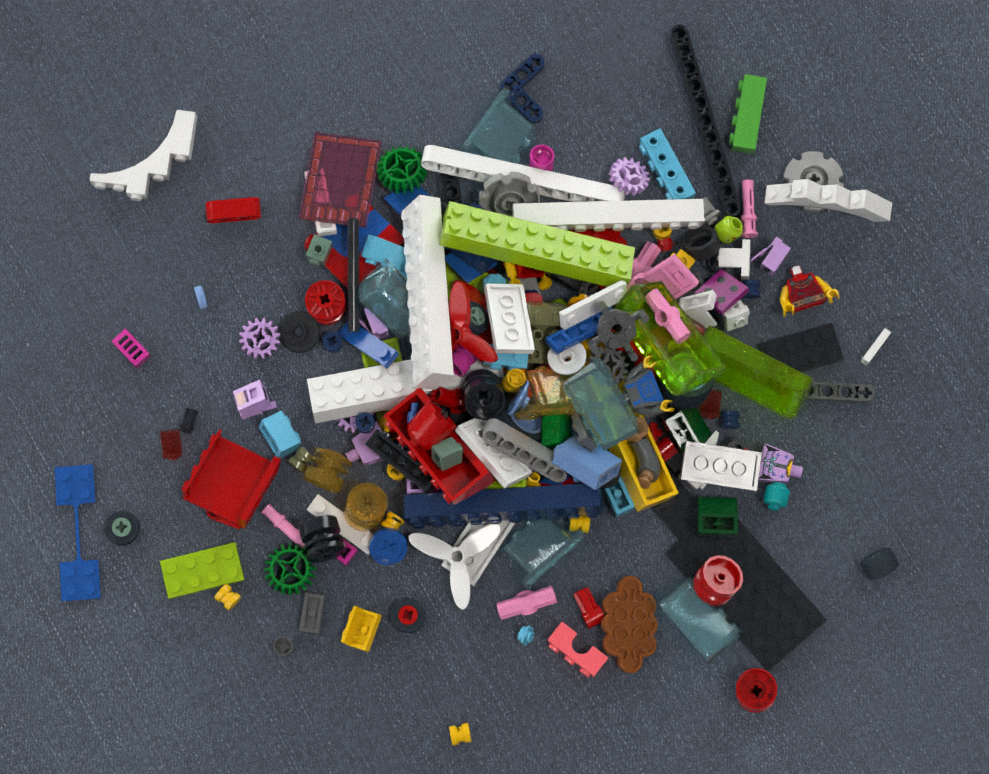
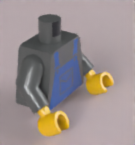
M653 355L645 357L644 362L634 367L626 376L625 383L622 386L624 393L615 396L618 407L629 404L632 412L648 417L662 414L664 411H674V408H667L668 403L673 401L663 400L651 369H648V367L657 365V362H654L652 365L649 363V359Z

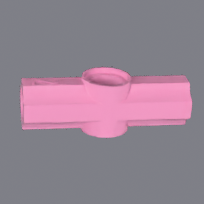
M647 241L639 256L633 260L631 278L639 273H645L652 268V264L661 252L657 245ZM630 281L627 286V295L636 291L641 282Z
M653 289L647 293L644 299L655 313L656 323L659 326H664L677 344L687 340L691 332L681 321L679 310L674 306H670L658 289Z
M548 586L533 592L531 590L522 591L513 598L497 602L496 605L499 616L503 620L519 614H533L538 608L557 603L553 587Z

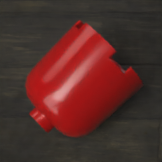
M428 401L410 420L407 426L408 435L411 437L409 442L417 449L421 447L425 450H432L433 445L445 440L457 427L449 416L445 418L440 413L442 409L432 401Z

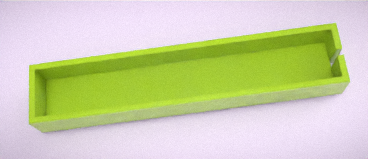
M449 201L444 213L439 242L441 246L606 287L621 280H624L628 286L631 280L635 247Z

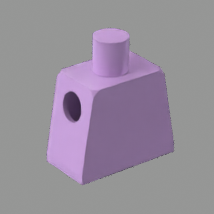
M375 422V428L371 433H360L352 439L355 448L345 453L350 463L361 459L363 465L368 466L383 461L365 446V443L376 429L382 433L377 422Z

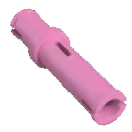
M271 504L267 505L262 514L274 523L273 526L275 528H279L295 544H299V547L302 549L305 544L302 543L299 530L286 520L284 514L281 515Z

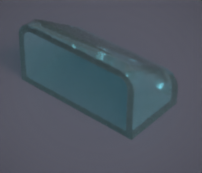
M600 358L594 360L564 382L563 391L568 398H572L577 414L581 413L584 418V426L588 431H592L595 444L598 447L601 446L603 451L638 433V420Z
M690 577L658 603L709 663L741 637L739 635L741 630L734 622L730 624L726 620L728 615L721 607L717 609L714 605L703 602L697 596L694 590L693 579Z

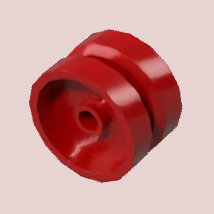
M720 555L710 557L694 576V590L697 596L705 603L715 606L726 604L741 588L743 573L739 565L731 558Z

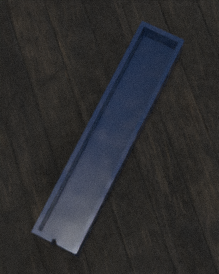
M586 484L481 490L456 505L447 503L442 496L444 492L404 495V518L415 529H423L427 525L441 528L444 527V524H452V526L458 527L463 526V523H471V525H482V522L500 524L502 521L508 520L510 523H519L524 519H529L530 522L540 521V518H548V520L555 521L559 520L560 517L578 519L579 516L597 518L599 515H603L601 488L594 490Z

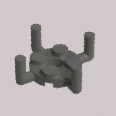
M600 301L598 307L603 314L598 320L597 336L587 342L588 347L592 353L599 351L597 344L600 342L612 349L623 347L632 361H636L638 355L630 345L631 340L636 336L635 321L641 319L642 322L646 323L649 321L648 315L643 309H639L631 315L624 310H610L604 301ZM620 324L621 329L619 332H611L613 325Z

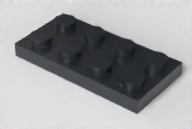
M832 323L759 344L770 381L844 360Z

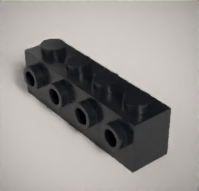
M376 429L365 443V446L424 493H429L434 487L430 481L433 478L430 474L425 475L420 469L421 462L418 459L414 461L406 452L408 449L405 446L403 447L400 442L398 444L394 443L391 440L393 437L383 430L381 433Z

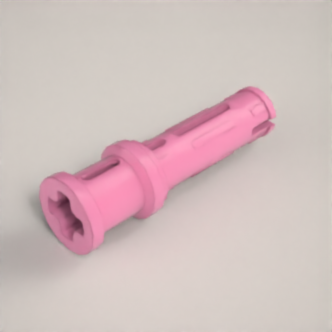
M753 180L741 181L743 215L740 221L743 225L741 235L743 238H755L758 236L756 231L757 216L754 214Z

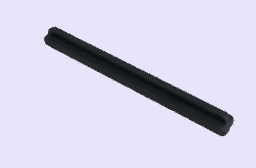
M358 218L348 219V332H359Z

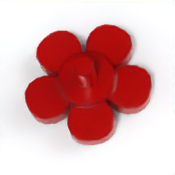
M651 422L648 427L655 443H657L658 438L662 436L663 432L657 429L658 424L656 422Z

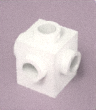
M739 300L727 312L721 315L727 332L748 324L750 312L747 305H744Z

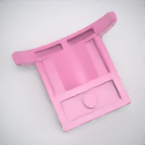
M675 254L647 272L635 275L630 280L631 282H641L651 291L658 289L669 305L670 302L693 289L699 283L698 279Z

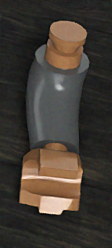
M632 416L625 421V426L628 429L623 430L621 435L627 441L633 440L631 444L639 461L638 481L641 488L648 489L650 484L657 481L660 475V462L646 437L648 433L647 422L643 417L637 418Z

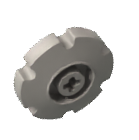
M817 151L802 153L800 156L801 160L792 159L783 175V180L788 183H793V180L814 179V182L821 186L838 184L844 187V184L839 182V179L843 177L839 164L832 157L828 160L824 159L823 153ZM803 206V210L806 212H820L826 209Z
M510 172L509 175L496 174L484 183V190L479 192V205L482 208L511 217L513 204L540 203L538 186L535 183L531 184L529 176L519 172Z

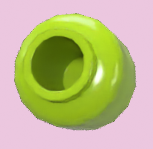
M726 216L715 225L714 230L717 232L722 243L730 244L742 235L743 226L738 218Z

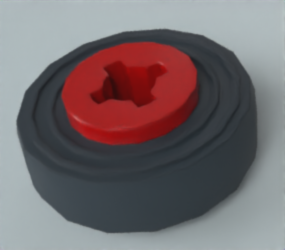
M404 598L398 601L391 611V621L394 627L403 633L418 631L426 619L423 605L412 598Z

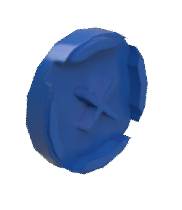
M395 528L380 529L370 538V554L374 561L381 565L389 566L400 562L407 553L406 537Z

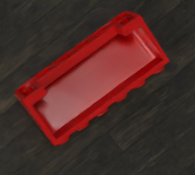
M417 388L384 415L387 420L385 425L391 432H397L399 436L396 439L403 447L405 445L409 447L408 454L414 461L418 459L421 462L420 469L425 475L430 474L433 479L430 481L437 490L441 488L444 491L442 496L447 503L456 505L490 486L496 480L461 439L455 429L446 439L453 437L457 443L461 444L463 448L462 463L444 471H441L432 460V450H425L421 447L417 449L409 442L411 437L407 432L408 411H411V402H418L420 410L428 401H431L422 388Z

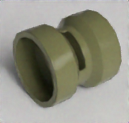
M299 446L296 454L291 456L288 462L303 473L306 465L311 463L314 457Z

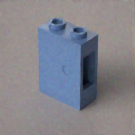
M579 435L568 438L561 445L558 444L553 451L552 463L574 476V482L580 483L582 481L589 487L597 490L618 476L622 460L597 445L596 449L590 451L586 446L582 447L578 442L577 437Z

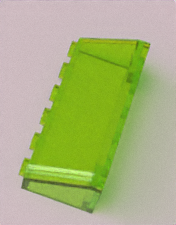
M662 281L631 286L616 304L614 309L624 310L630 315L639 309H643L648 315L649 321L646 323L642 322L641 319L635 321L636 336L632 340L644 357L653 355L649 359V363L652 365L654 362H657V365L652 368L671 394L675 396L683 395L720 376L726 370L719 357ZM653 289H658L669 305L679 310L681 321L691 332L687 340L677 344L667 329L656 323L655 313L646 303L647 299L645 296Z
M710 325L707 328L698 352L704 354L711 361L715 371V382L786 419H793L798 415L812 389L813 378Z

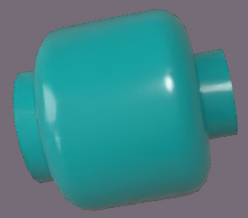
M772 482V484L767 485L763 496L764 504L768 505L767 509L779 511V508H786L790 490L786 484L780 482Z

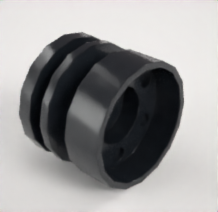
M479 369L474 370L465 377L461 389L468 413L480 420L492 419L499 415L504 409L506 401L501 380L497 374L491 370Z
M333 515L312 518L301 524L298 528L302 543L305 544L304 550L307 560L311 563L332 560L346 551L343 536L339 534L341 530L337 517Z

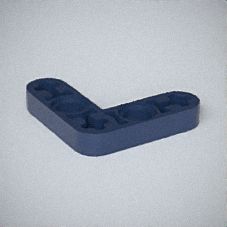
M533 54L502 81L500 86L502 95L533 124L539 123L542 120L543 110L522 88L543 70L545 62L544 58L539 54ZM533 60H534V61H538V60H539V61H540V62H539V65H540V66L538 67L537 65H535V66L531 69V71L533 72V73H531L528 68H530V67L533 65ZM520 71L528 74L525 80L518 79L517 74ZM512 78H514L516 83L512 86L513 91H505V85L510 86L513 84ZM519 97H525L527 103L521 106L517 104L516 100ZM530 104H532L530 109L533 112L538 111V117H531V111L527 109Z

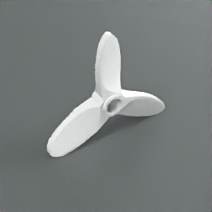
M498 524L486 525L469 535L459 547L454 548L436 537L422 533L409 535V541L424 554L449 562L451 565L450 585L456 605L464 610L470 599V580L465 565L466 560L489 547L499 535L500 526ZM454 553L462 554V560L459 562L453 561L452 555Z

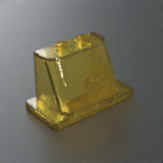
M546 366L535 368L536 370L524 372L526 380L529 381L527 396L530 397L527 406L517 412L516 415L517 420H535L543 415L570 414L571 418L576 412L581 417H585L603 410L604 406L603 401L590 402L579 371L571 375H561L552 369H547Z

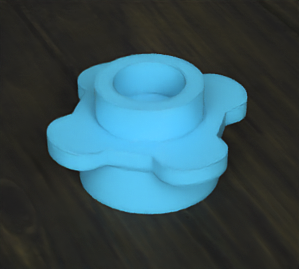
M528 625L520 629L518 640L525 646L533 640L534 628Z

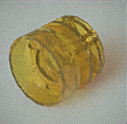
M316 447L314 453L320 457L312 456L311 460L317 464V467L307 466L303 479L322 489L340 494L345 482L338 475H348L349 471L343 467L351 468L353 463L338 452Z
M361 483L353 487L348 494L344 507V517L349 526L362 532L377 528L383 520L388 504L384 491L372 483Z

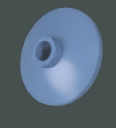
M526 380L518 390L509 407L508 415L516 412L521 406L523 408L527 406L530 397L527 396L529 381Z

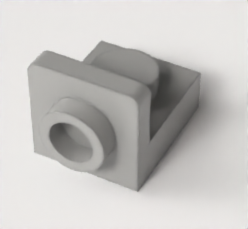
M704 197L705 221L702 225L703 227L707 224L709 226L714 224L718 220L717 217L720 213L718 209L715 210L707 197Z

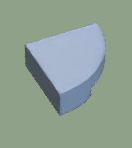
M201 286L194 287L200 309L207 308L203 288Z

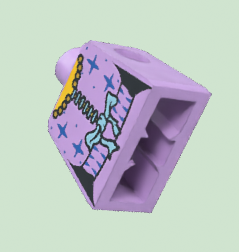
M765 444L762 450L758 483L772 484V482L787 484L790 476L801 478L803 467L792 465L794 455Z

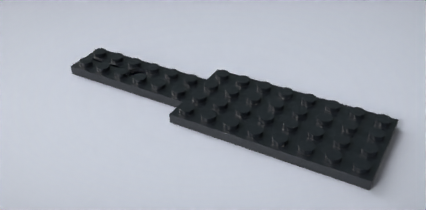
M667 467L678 494L668 501L651 507L679 539V542L665 554L692 585L695 574L710 557L717 555L726 556L733 559L739 565L743 573L741 588L726 604L720 606L711 605V607L767 671L771 670L824 624L827 619L739 519L736 537L697 536L698 501Z

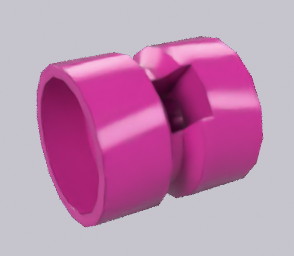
M547 145L535 146L530 152L529 167L553 172L555 155L551 147Z
M459 346L452 352L454 374L464 377L469 371L470 365H473L479 358L464 347Z

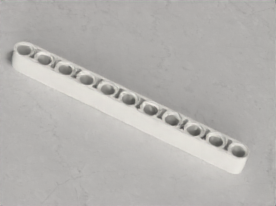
M435 145L425 146L421 166L424 169L484 183L490 177L499 173L509 175L510 172H519L529 176L531 184L535 183L538 186L539 195L570 202L624 201L625 199L624 190L619 192V187H613V185Z

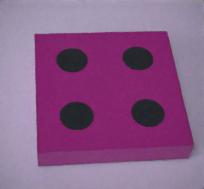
M720 269L694 293L699 294L713 290L717 295L713 309L723 315L745 296L749 289L733 276Z

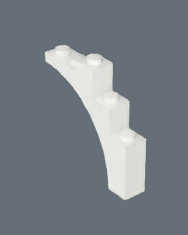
M176 110L173 125L167 137L155 152L137 165L119 172L107 174L91 173L90 182L92 186L96 189L113 188V190L123 192L125 189L128 197L134 201L147 199L150 178L158 182H163L164 179L169 180L172 158L178 162L191 161L197 123L196 113Z
M809 179L793 180V183L767 185L765 204L769 206L798 205L826 208L854 214L873 222L890 221L892 202L868 190L850 191L838 184L821 186Z

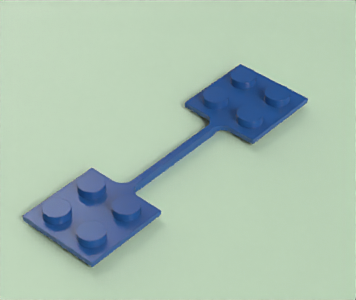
M420 186L419 189L414 187L413 193L410 190H406V194L403 191H400L398 194L394 191L384 197V200L401 216L402 211L419 195H430ZM453 253L445 256V262L467 284L482 275ZM495 262L488 270L496 266L497 263Z
M93 464L55 467L56 505H72L74 507L77 559L73 562L60 563L61 601L101 598L99 560L84 561L81 559L78 507L81 504L95 503Z

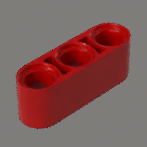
M257 197L215 200L205 203L207 223L247 221L261 218L260 198Z

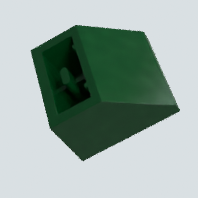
M697 407L687 410L680 409L660 421L680 454H683L685 441L703 443L712 436Z
M698 497L697 536L736 537L738 534L737 498Z

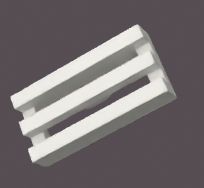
M885 328L860 361L862 364L868 365L891 332Z

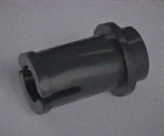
M190 408L186 409L183 423L180 424V431L191 434L195 428L193 426L198 411Z

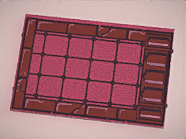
M315 132L298 219L348 225L349 218H358L359 227L367 228L382 141Z

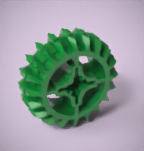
M399 145L396 150L392 147L391 152L385 151V156H381L380 162L377 163V175L384 188L388 187L390 192L395 189L397 194L400 191L406 194V190H410L413 193L414 187L419 189L420 183L424 184L425 178L428 175L427 169L421 166L422 153L416 152L415 147L409 150L408 145L405 149H402Z
M288 543V549H285V546L281 544L282 551L279 552L277 548H274L273 550L276 555L268 554L272 561L265 560V564L270 566L264 568V572H270V574L265 576V579H272L268 583L269 586L276 584L274 591L277 592L282 588V595L288 590L289 596H292L294 589L298 595L300 594L298 588L302 587L306 591L307 588L304 584L312 585V582L308 579L309 577L315 578L316 576L310 572L316 571L317 568L310 566L314 563L307 560L306 555H304V547L299 551V544H296L294 549H292L291 543ZM288 554L296 555V557L289 562L280 559L281 557ZM301 559L306 564L305 575L298 571ZM276 563L283 569L279 581L275 576ZM289 565L291 567V565H294L293 569L297 574L294 572L287 574L288 571L285 566ZM291 577L300 579L295 584H284Z

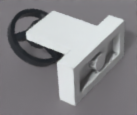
M743 239L742 248L720 247L719 252L712 257V266L709 259L705 260L707 267L714 273L719 271L714 269L717 265L724 267L722 269L724 271L727 268H741V280H749L750 240Z
M713 290L680 298L677 308L680 312V317L689 315L704 334L714 336L720 333L724 326L723 317L713 309L717 296ZM709 312H713L719 317L720 324L716 323V320ZM719 327V330L716 333H710L706 331V329Z

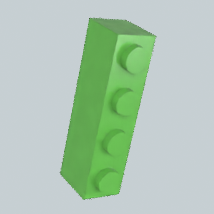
M745 74L743 80H739L738 91H741L740 98H736L735 109H738L737 116H733L732 121L735 131L730 134L729 144L732 145L731 151L754 155L767 81L765 77Z

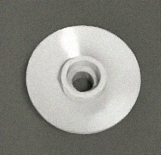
M579 343L557 355L550 348L548 363L551 369L561 375H571L578 372L586 362L585 348ZM567 358H570V359H571L570 361L565 362V359H567Z

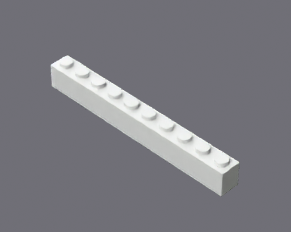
M703 199L518 203L512 206V217L563 230L575 229L576 232H584L586 229L604 231L611 228L614 231H621L624 228L642 230L649 227L651 230H659L662 227L680 229L687 226L689 229H697L705 221Z

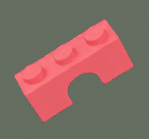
M561 622L547 640L549 643L548 647L555 653L560 651L565 655L563 659L572 666L574 663L581 668L579 671L587 678L589 676L594 678L608 660V657L594 646L585 654L576 653L572 648V641L577 636V633Z

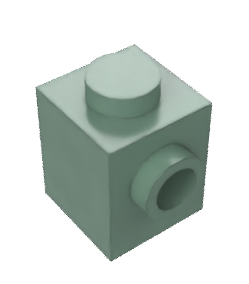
M314 234L306 253L309 263L317 267L319 265L325 266L333 248L332 241Z
M453 437L432 446V460L441 471L462 463L463 448Z

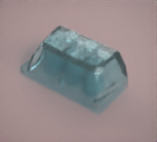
M386 258L361 280L358 289L359 300L400 340L410 339L411 328L409 325V308L407 306V278Z

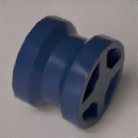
M743 280L742 283L749 289V292L743 298H760L759 287L761 282L758 280Z
M328 332L323 337V345L328 352L336 353L342 348V338L337 332Z
M721 412V417L723 418L721 423L722 429L740 428V423L738 422L740 412Z
M363 412L356 417L355 424L359 432L368 434L374 430L375 420L370 413Z

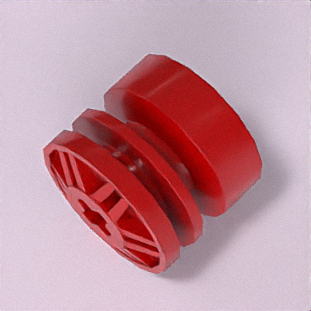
M328 280L318 281L311 285L306 292L305 305L307 312L317 320L319 325H335L345 316L347 309L345 295L341 287L336 283ZM328 298L329 303L325 302L323 305L321 300Z
M753 668L746 670L740 675L736 684V698L743 709L752 713H761L767 711L773 705L777 696V684L775 678L768 671ZM754 687H757L759 691H762L759 693V696L757 697L754 693H751V691L754 690Z

